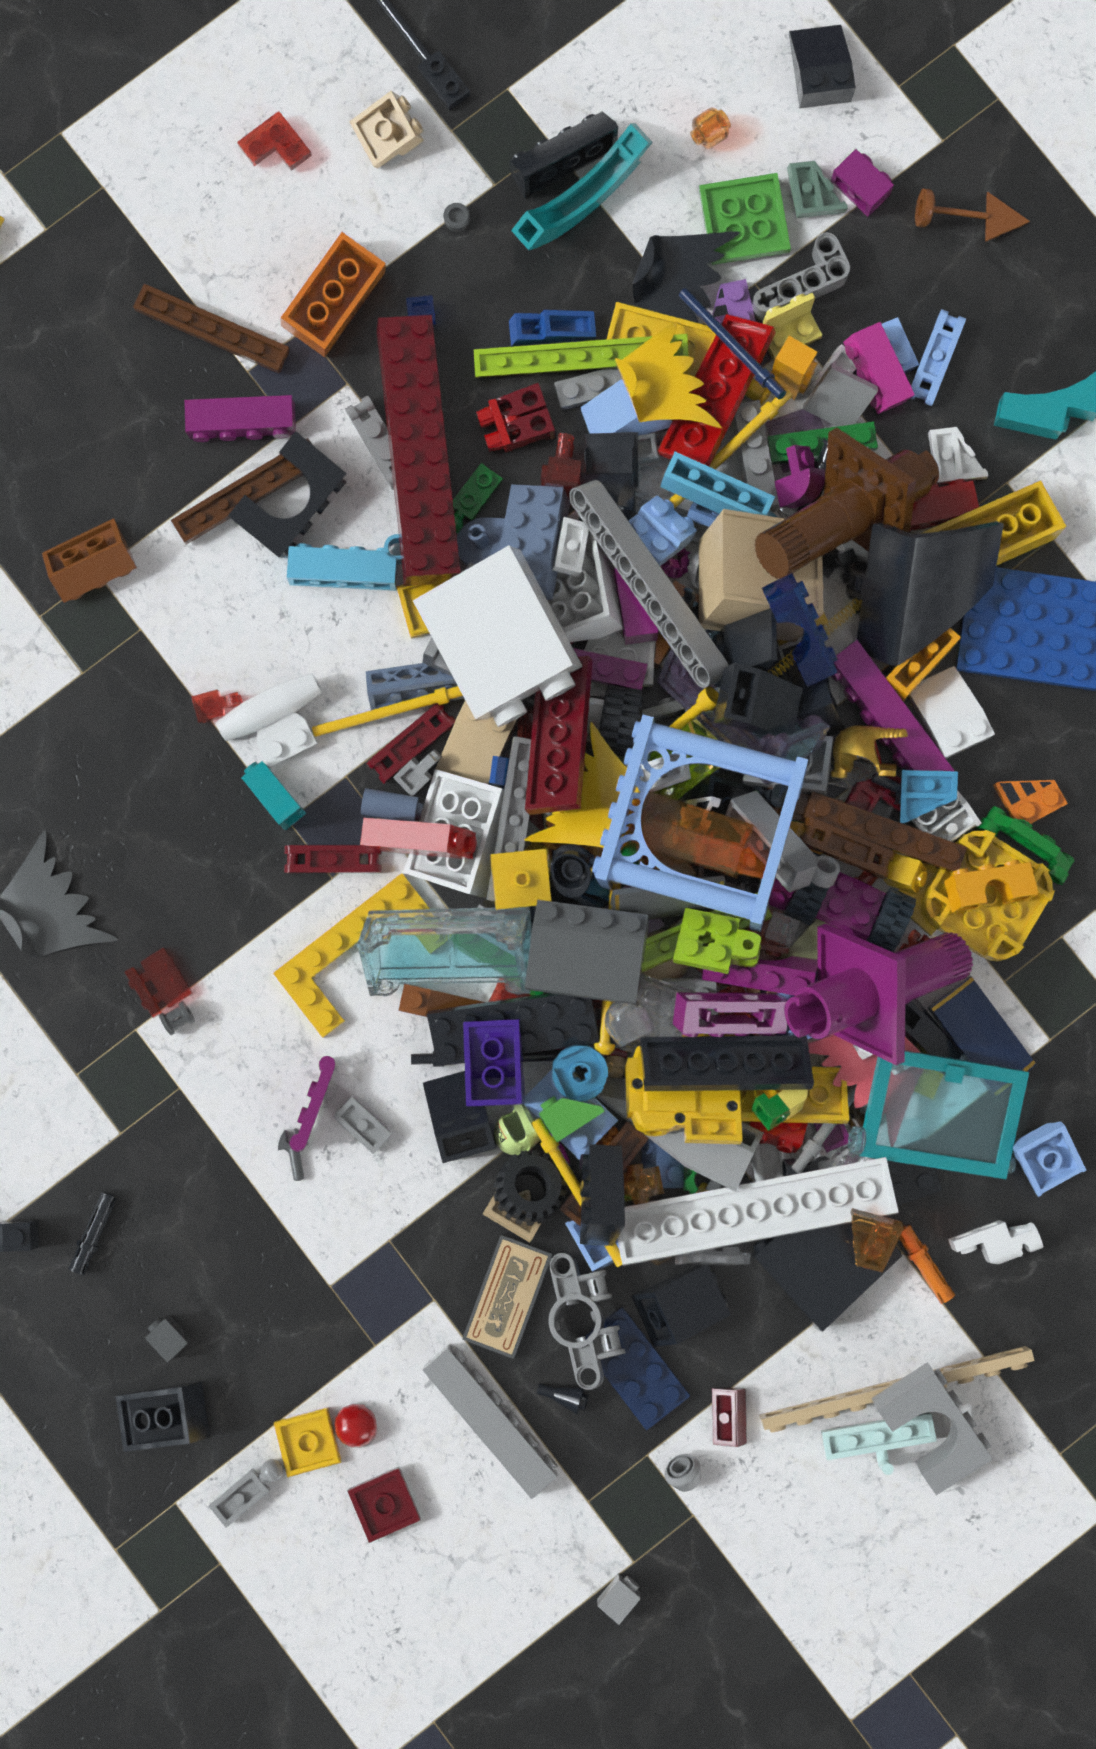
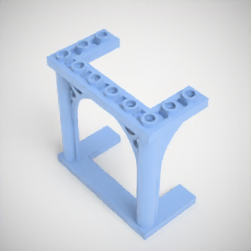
M642 715L641 722L636 721L633 728V749L628 748L625 755L624 764L628 765L625 776L620 775L616 787V791L620 792L617 803L612 802L608 818L612 819L609 830L604 829L600 845L604 846L601 857L596 856L592 872L600 887L612 890L613 884H625L750 920L751 930L761 932L797 800H799L805 779L808 759L798 756L796 761L657 724L654 721V717ZM667 750L673 751L672 755L679 754V759L675 762L670 761ZM652 751H657L662 755L664 766L661 769H654L648 763L647 759H650ZM707 764L789 786L758 895L676 872L662 864L651 853L642 834L641 812L648 792L663 775L684 765ZM642 765L651 774L647 782H643L640 777L644 778ZM636 787L638 788L640 793L635 792ZM634 799L640 800V804L638 806H634L632 804V801ZM633 824L635 826L634 833L622 837V834L626 833L629 829L626 825ZM635 840L640 844L638 852L632 856H623L620 853L622 845L628 841ZM643 855L649 859L648 865H644L641 861L640 865L634 864Z

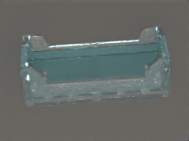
M529 907L498 910L495 908L375 910L368 912L357 946L370 996H390L398 990L400 984L505 983V988L510 993L519 995L530 994L531 990L525 989L532 934Z

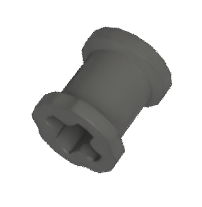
M184 1001L180 1002L179 1006L170 1012L159 1014L164 1028L171 1036L175 1034V1030L187 1023L192 1024L195 1022L193 1014Z

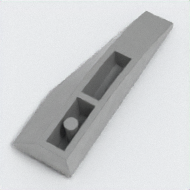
M608 1076L604 1088L597 1095V1098L634 1126L632 1119L626 1117V1079ZM742 1122L741 1144L685 1143L684 1128L669 1132L663 1136L647 1137L685 1167L736 1192L764 1133Z

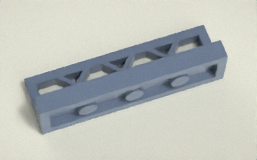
M424 663L365 671L367 694L371 710L435 693V689L442 687L449 689L458 685L452 676L441 671L437 675H428L430 671L439 670ZM404 675L413 676L410 679H401V677ZM386 679L383 683L373 684L372 680ZM461 696V697H457V698H454V699H450V701H451V700H458V699H465V698H464V696Z

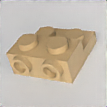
M393 91L388 92L349 121L372 165L377 169L398 154L404 156L424 141L421 133L424 131L423 127L415 117L412 119L408 112L411 109L410 103L403 95L399 96Z

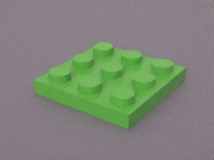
M778 173L699 185L706 234L730 231L740 232L738 236L714 250L724 254V257L712 262V265L790 253L791 246Z

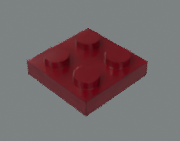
M399 1466L347 1490L369 1543L421 1520V1516Z

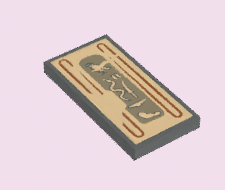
M501 1234L462 1340L514 1359L552 1253Z

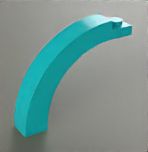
M631 123L604 157L584 177L549 203L536 209L527 210L511 231L528 250L543 246L563 235L613 194L641 163L639 159L653 142L636 123Z

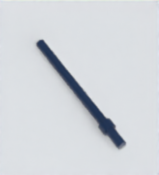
M687 288L680 291L679 297L756 376L755 380L763 388L767 387L778 400L782 399L786 395V391L777 383L775 375L768 368H763Z

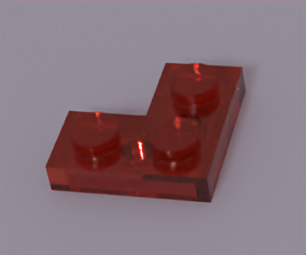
M280 111L237 142L238 147L253 166H256L276 151L292 171L312 156L310 149Z

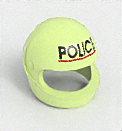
M514 1105V1110L509 1114L502 1115L494 1127V1140L497 1146L509 1155L516 1154L519 1156L521 1151L527 1150L529 1152L541 1140L531 1124L534 1119L525 1105Z

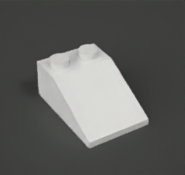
M955 666L923 680L909 695L925 732L945 759L995 735L982 707Z

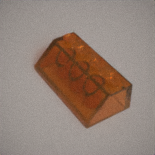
M648 792L641 812L642 834L650 851L737 878L754 828L753 824L652 792ZM633 824L629 834L634 833L635 826ZM628 841L630 844L640 847L637 841Z

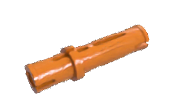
M908 1224L896 1231V1236L908 1252L907 1257L910 1261L913 1260L939 1303L943 1304L951 1300L955 1293L927 1252L928 1247L926 1244H922L912 1226Z

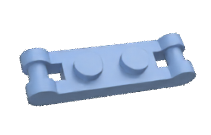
M941 309L911 384L915 394L911 398L915 399L917 397L922 399L924 404L932 406L966 321L964 317L958 316L956 318L948 315L949 312ZM946 325L953 328L952 332L942 329L943 326ZM922 381L931 384L929 390L920 387Z

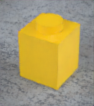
M895 853L893 861L888 866L890 870L888 878L883 879L889 886L917 894L919 888L923 887L926 883L927 869L921 861Z

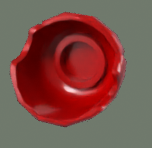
M353 1403L343 1407L335 1419L337 1437L348 1447L361 1448L370 1444L377 1433L375 1415L362 1404Z

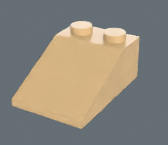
M465 700L441 754L442 757L436 766V770L489 784L493 756L502 757L517 726V719L501 727L497 726L493 717L489 719H475Z

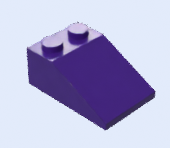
M519 1019L463 1022L466 1106L525 1105V1079Z

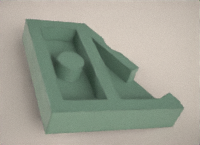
M815 161L790 163L788 165L787 172L797 218L846 212L848 209L846 202L843 201L841 203L833 192L835 187L829 179L823 176L821 168Z

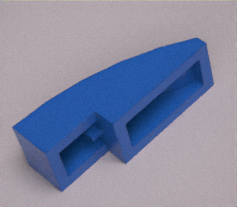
M543 310L541 314L515 313L509 320L511 346L580 342L596 338L594 311Z

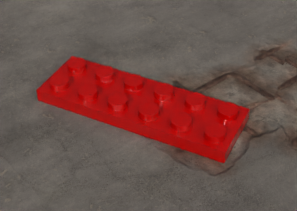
M726 314L721 325L761 364L776 334L774 327ZM717 335L695 375V378L701 380L704 385L689 393L696 394L706 400V402L696 404V406L704 409L714 417L722 428L697 421L673 419L658 449L661 457L672 459L674 452H677L709 467L755 376Z

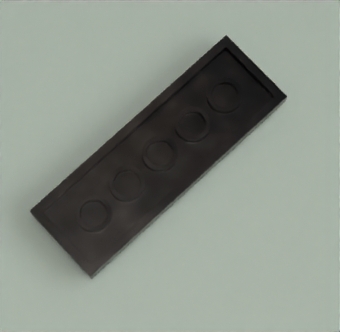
M547 993L431 1010L427 1013L437 1066L465 1062L463 1022L519 1019L522 1054L567 1048L578 1044L588 1045L599 1043L600 1041L593 999Z
M797 1036L641 1037L640 1039L644 1091L812 1089L814 1085L807 1036L800 1038Z

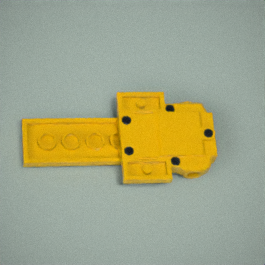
M698 1034L697 1037H704V1036H710V1035H708V1034ZM724 1034V1036H736L732 1034ZM640 1046L636 1047L633 1058H628L625 1065L626 1117L632 1119L636 1130L647 1136H663L669 1132L684 1128L685 1143L741 1144L742 1121L761 1122L752 1111L755 1098L763 1093L768 1098H771L783 1091H644ZM812 1067L814 1085L812 1089H807L808 1095L802 1110L784 1122L847 1124L849 1122L847 1081L841 1079V1087L833 1085L840 1067Z

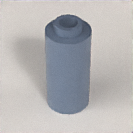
M365 788L361 804V815L416 822V819L421 820L424 804L419 803V797Z

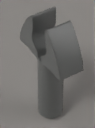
M295 1128V1134H298L299 1129ZM284 1130L279 1139L278 1151L284 1149L289 1153L293 1180L301 1181L304 1179L300 1152H295L291 1149L290 1143L287 1140V1130Z

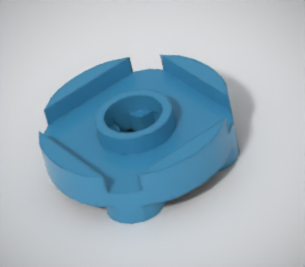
M578 1044L569 1046L562 1050L553 1061L552 1079L558 1091L565 1097L578 1101H587L599 1095L603 1090L608 1078V1066L603 1056L589 1045ZM576 1066L587 1068L583 1080H580L578 1077L573 1078L572 1073L575 1072Z

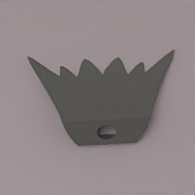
M44 830L7 888L0 895V919L20 950L40 958L44 955L75 946L118 941V938L108 933L86 927L95 920V917L76 915L89 898L80 894L65 895L72 879V872H63L51 877L55 865V857L44 863L46 848V830Z

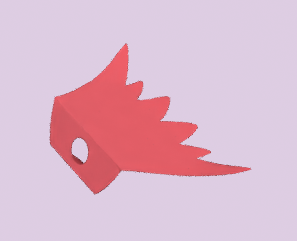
M835 1035L808 1043L809 1053L829 1055L821 1064L822 1066L835 1067L841 1065L833 1081L834 1086L841 1087V1079L847 1081V1086L857 1084L854 1096L855 1108L868 1104L878 1056L873 1054L862 1060L853 1044ZM905 1037V1050L921 1053ZM910 1066L895 1075L891 1071L882 1115L886 1114L890 1147L893 1146L905 1109L923 1068Z

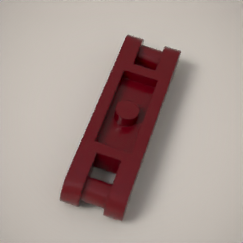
M436 703L366 763L371 770L375 769L380 775L379 779L383 784L389 782L411 759L416 758L444 733L453 728L456 719L445 712L444 709L446 707L443 704L438 705ZM435 717L441 722L436 728L430 722ZM387 757L394 763L389 768L383 763Z
M362 845L284 846V854L287 855L284 873L287 874L382 873V865H379V855L382 854V851ZM305 854V864H298V855ZM360 854L368 855V864H360Z

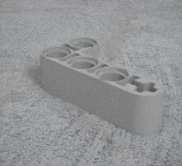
M822 233L815 240L812 257L816 265L756 292L752 302L756 319L763 321L769 309L777 305L781 307L786 306L797 295L805 294L806 296L813 293L816 299L845 284L850 272V264L839 240L834 234ZM823 245L828 246L831 252L825 253L819 247ZM838 269L843 275L834 276L830 270ZM810 279L815 280L818 286L811 287L806 281ZM784 290H790L794 293L795 296L788 298L785 297L782 294V292Z

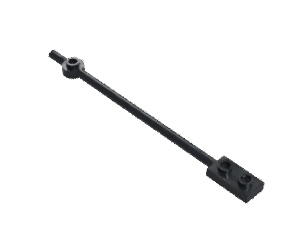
M376 0L423 61L418 65L419 72L450 111L470 96V90L441 52L437 51L433 55L429 53L390 0Z

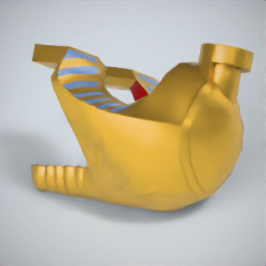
M851 726L841 731L833 745L835 760L834 770H831V777L846 778L847 772H851L853 769L854 760L860 758L872 763L879 776H896L897 764L881 761L876 739L907 737V731L899 728Z

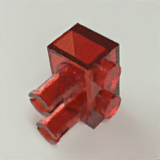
M560 433L558 434L555 457L549 456L548 465L542 466L541 486L564 487L570 500V491L580 485L581 461L572 460L575 436Z

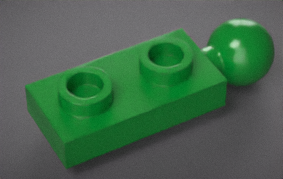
M482 463L453 499L456 534L463 528V518L469 522L474 520L503 481L502 477Z

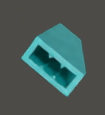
M263 761L259 764L254 762L244 770L245 775L241 778L283 829L287 830L307 814Z

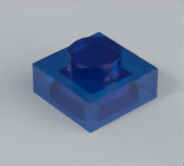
M433 295L406 298L408 316L432 315L433 325L436 324Z

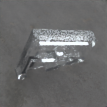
M723 1247V1251H716V1248L675 1256V1265L692 1263L701 1265L750 1264V1253L739 1252V1247Z

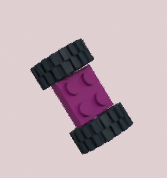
M839 872L834 885L831 887L823 888L811 882L809 886L795 890L786 910H784V914L807 925H810L813 919L817 918L894 953L913 915L916 899L891 887L885 893Z

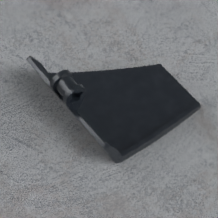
M996 521L960 529L911 534L883 523L873 524L867 563L853 562L849 565L851 577L850 583L846 586V592L849 595L862 600L856 640H858L867 654L886 664L900 665L932 643L972 609L993 587L1004 524Z

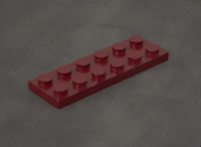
M589 655L578 657L582 667L570 673L575 683L573 688L548 701L545 700L541 690L535 693L525 811L529 815L581 809L593 660Z

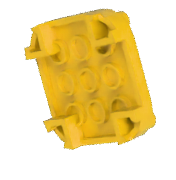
M988 830L972 831L955 842L967 847L960 869L969 868V872L978 871L979 867L988 864H994L995 868L1003 867L1004 863L1012 860H1020V864L1031 862L1039 894L1026 901L1003 904L999 891L992 886L986 885V904L978 909L952 913L944 881L950 878L953 873L939 868L925 891L921 912L927 921L943 933L953 932V934L956 933L958 936H961L969 946V950L990 961H1002L1017 955L1024 948L1022 946L1046 904L1052 901L1055 891L1053 890L1052 879L1048 873L1050 870L1043 863L1037 864L996 838L993 832Z

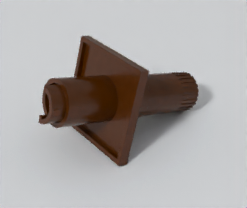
M835 428L829 431L824 495L814 503L757 535L755 539V552L760 564L772 577L784 579L841 544H846L851 540L869 552L872 526L875 523H883L910 533L913 503L927 496L931 487L939 480V468L936 460L927 450L919 455L911 450H901L891 457L884 459L840 429Z

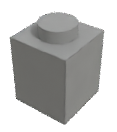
M618 1573L597 1598V1606L619 1625L641 1599L640 1591L638 1590L639 1585L631 1577L626 1576L624 1578Z

